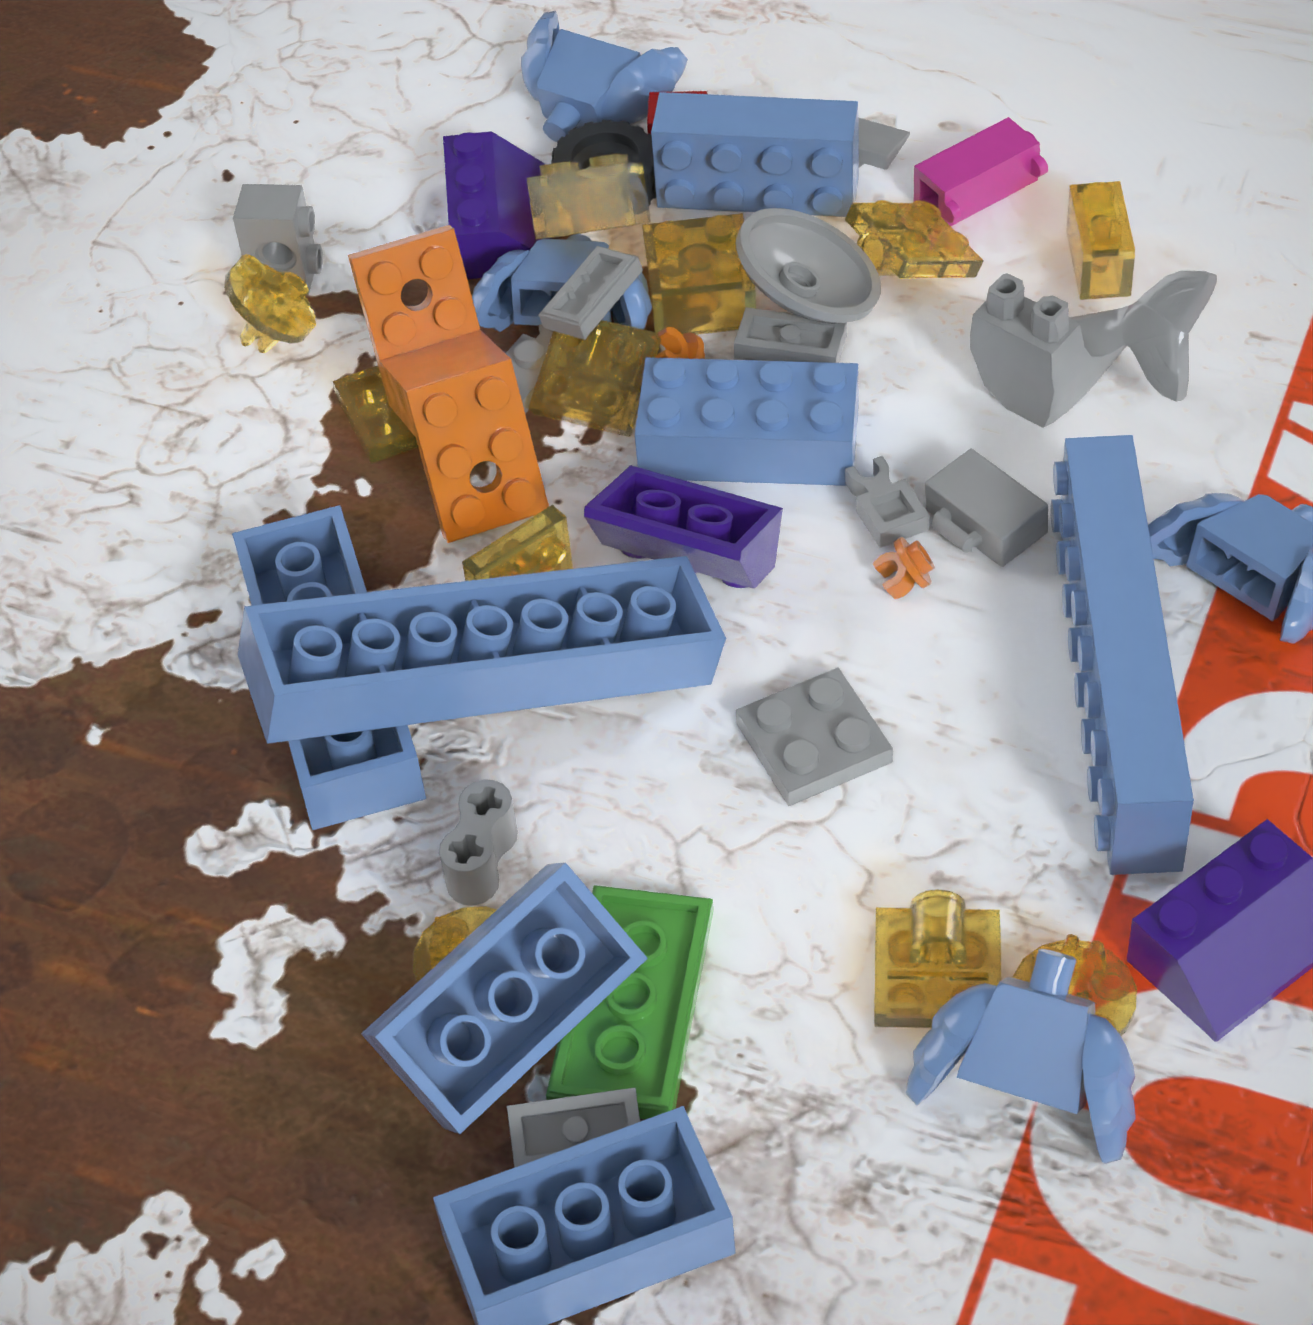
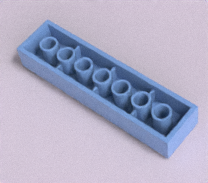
M1133 435L1065 438L1063 461L1054 462L1053 464L1055 495H1060V499H1051L1050 517L1052 532H1060L1061 538H1063V541H1057L1058 575L1066 574L1067 581H1069V584L1062 585V607L1064 618H1072L1073 625L1075 626L1068 629L1070 662H1078L1081 671L1080 673H1075L1074 676L1075 702L1077 708L1085 707L1086 717L1088 718L1081 719V746L1083 754H1091L1093 766H1088L1087 787L1089 801L1098 802L1100 815L1094 816L1096 851H1107L1110 875L1183 872L1194 798Z
M681 556L244 606L238 658L266 742L269 744L711 685L726 636L688 557Z

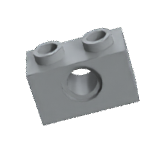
M242 184L233 222L250 293L309 294L314 274H320L322 271L323 252L320 244H314L315 213L312 206H306L302 185Z

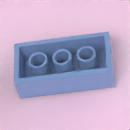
M659 93L651 130L657 208L757 212L769 208H783L816 216L853 217L859 180L858 101Z
M646 357L635 428L637 465L639 468L685 481L847 486L845 484V469L855 464L859 409L858 363Z
M567 863L547 864L361 1034L439 1124L446 1130L461 1134L648 958Z
M684 1106L433 1197L445 1243L476 1325H548L736 1254L733 1216Z

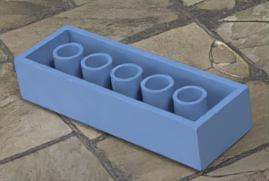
M340 505L232 533L251 605L367 592ZM408 725L288 741L312 830L426 799L418 757Z

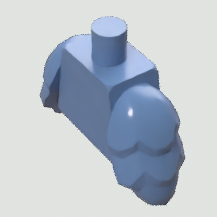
M551 11L544 12L528 34L527 51L521 56L522 79L528 92L534 100L539 101L542 114L547 119L543 125L544 133L551 140L557 142L562 136L565 137L569 134L568 131L575 127H582L585 123L592 121L596 123L602 122V120L620 122L621 120L632 124L648 116L649 92H672L686 68L688 58L678 47H668L661 50L652 48L641 55L640 52L560 29L557 12Z
M573 234L567 240L541 239L536 241L530 251L513 250L497 258L491 269L483 274L472 294L479 326L493 328L501 332L513 322L514 324L521 325L542 324L538 314L597 246L609 249V245L605 242L592 241L583 234ZM642 272L598 323L595 329H610L612 314L613 320L624 339L643 332L647 317L652 309V304L648 294L647 281Z
M1206 493L1203 497L1196 500L1176 504L1148 525L1153 559L1164 560L1169 566L1187 564L1188 568L1271 621L1277 619L1287 607L1281 627L1280 641L1294 644L1304 638L1309 631L1313 630L1312 506L1300 504L1290 510L1267 495L1258 494L1244 501L1232 494Z
M1039 949L1030 982L1007 977L1001 980L997 986L984 983L969 987L956 994L936 1012L932 1019V1028L922 1037L913 1050L914 1066L909 1075L905 1093L916 1106L939 1086L965 1054L956 1078L1074 1114L1081 1111L1087 1101L1097 1150L1104 1164L1122 1159L1127 1143V1131L1136 1119L1135 1104L1131 1091L1135 1080V1072L1127 1046L1119 1032L1106 1018L1095 1015V1002L1068 994L1076 958L1063 953Z

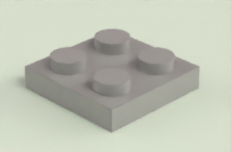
M839 667L736 709V724L788 806L893 763V747Z

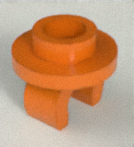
M666 327L653 335V341L661 344L665 350L652 358L705 359L703 340L692 332L681 334V332L673 327Z
M900 537L893 542L896 552H886L873 562L874 568L884 578L897 571L893 578L882 584L884 589L894 599L907 595L914 587L915 582L923 589L932 584L928 572L935 569V566L925 548L917 540L909 544L906 539Z

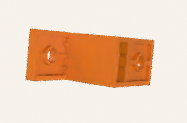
M446 225L349 254V263L389 406L416 437L441 532L446 542L450 543L550 511L512 360L480 330L454 228ZM413 279L424 280L428 287L425 300L417 306L404 305L401 300V291L404 285ZM483 461L495 463L497 473L490 484L483 487H476L471 484L470 473L475 465Z

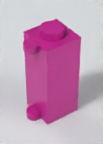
M1007 117L915 165L913 204L945 230L1038 181V177L1048 172V164L1040 155V142L1037 141L1031 132L1025 131L1011 118Z

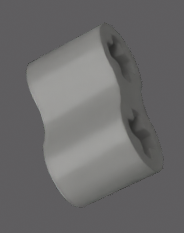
M485 779L473 782L464 788L458 802L460 821L455 829L444 837L439 848L448 894L454 901L463 905H478L494 896L499 887L498 862L503 854L509 851L517 841L518 831L509 789L503 783Z

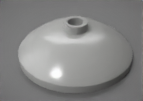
M769 208L749 215L738 231L736 249L747 276L765 296L790 313L820 323H847L866 317L880 298L881 281L871 259L846 234L819 218L795 210Z

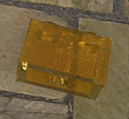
M1121 181L1069 185L1066 232L1079 299L1131 296L1135 246Z

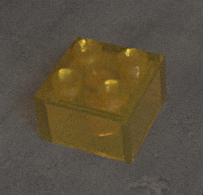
M612 154L589 158L591 168L581 170L579 169L578 162H560L539 166L541 176L526 178L536 240L651 223L643 164L629 163L627 154Z
M743 213L642 224L645 268L649 297L652 304L651 311L655 334L666 327H673L681 332V334L692 332L696 335L734 331L739 329L745 308L756 309L755 285L747 276L736 249V237L744 222Z

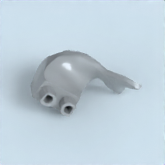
M1181 270L1165 276L1131 305L1069 317L1068 302L1053 295L1043 296L1038 302H1035L1024 296L1025 287L1023 280L1009 273L1002 274L989 287L986 301L972 316L970 350L983 384L1007 410L1044 428L1054 423L1075 406L1128 346L1153 388L1166 398L1175 402L1182 401L1187 396L1189 382V332L1213 294L1217 283V275L1204 270Z

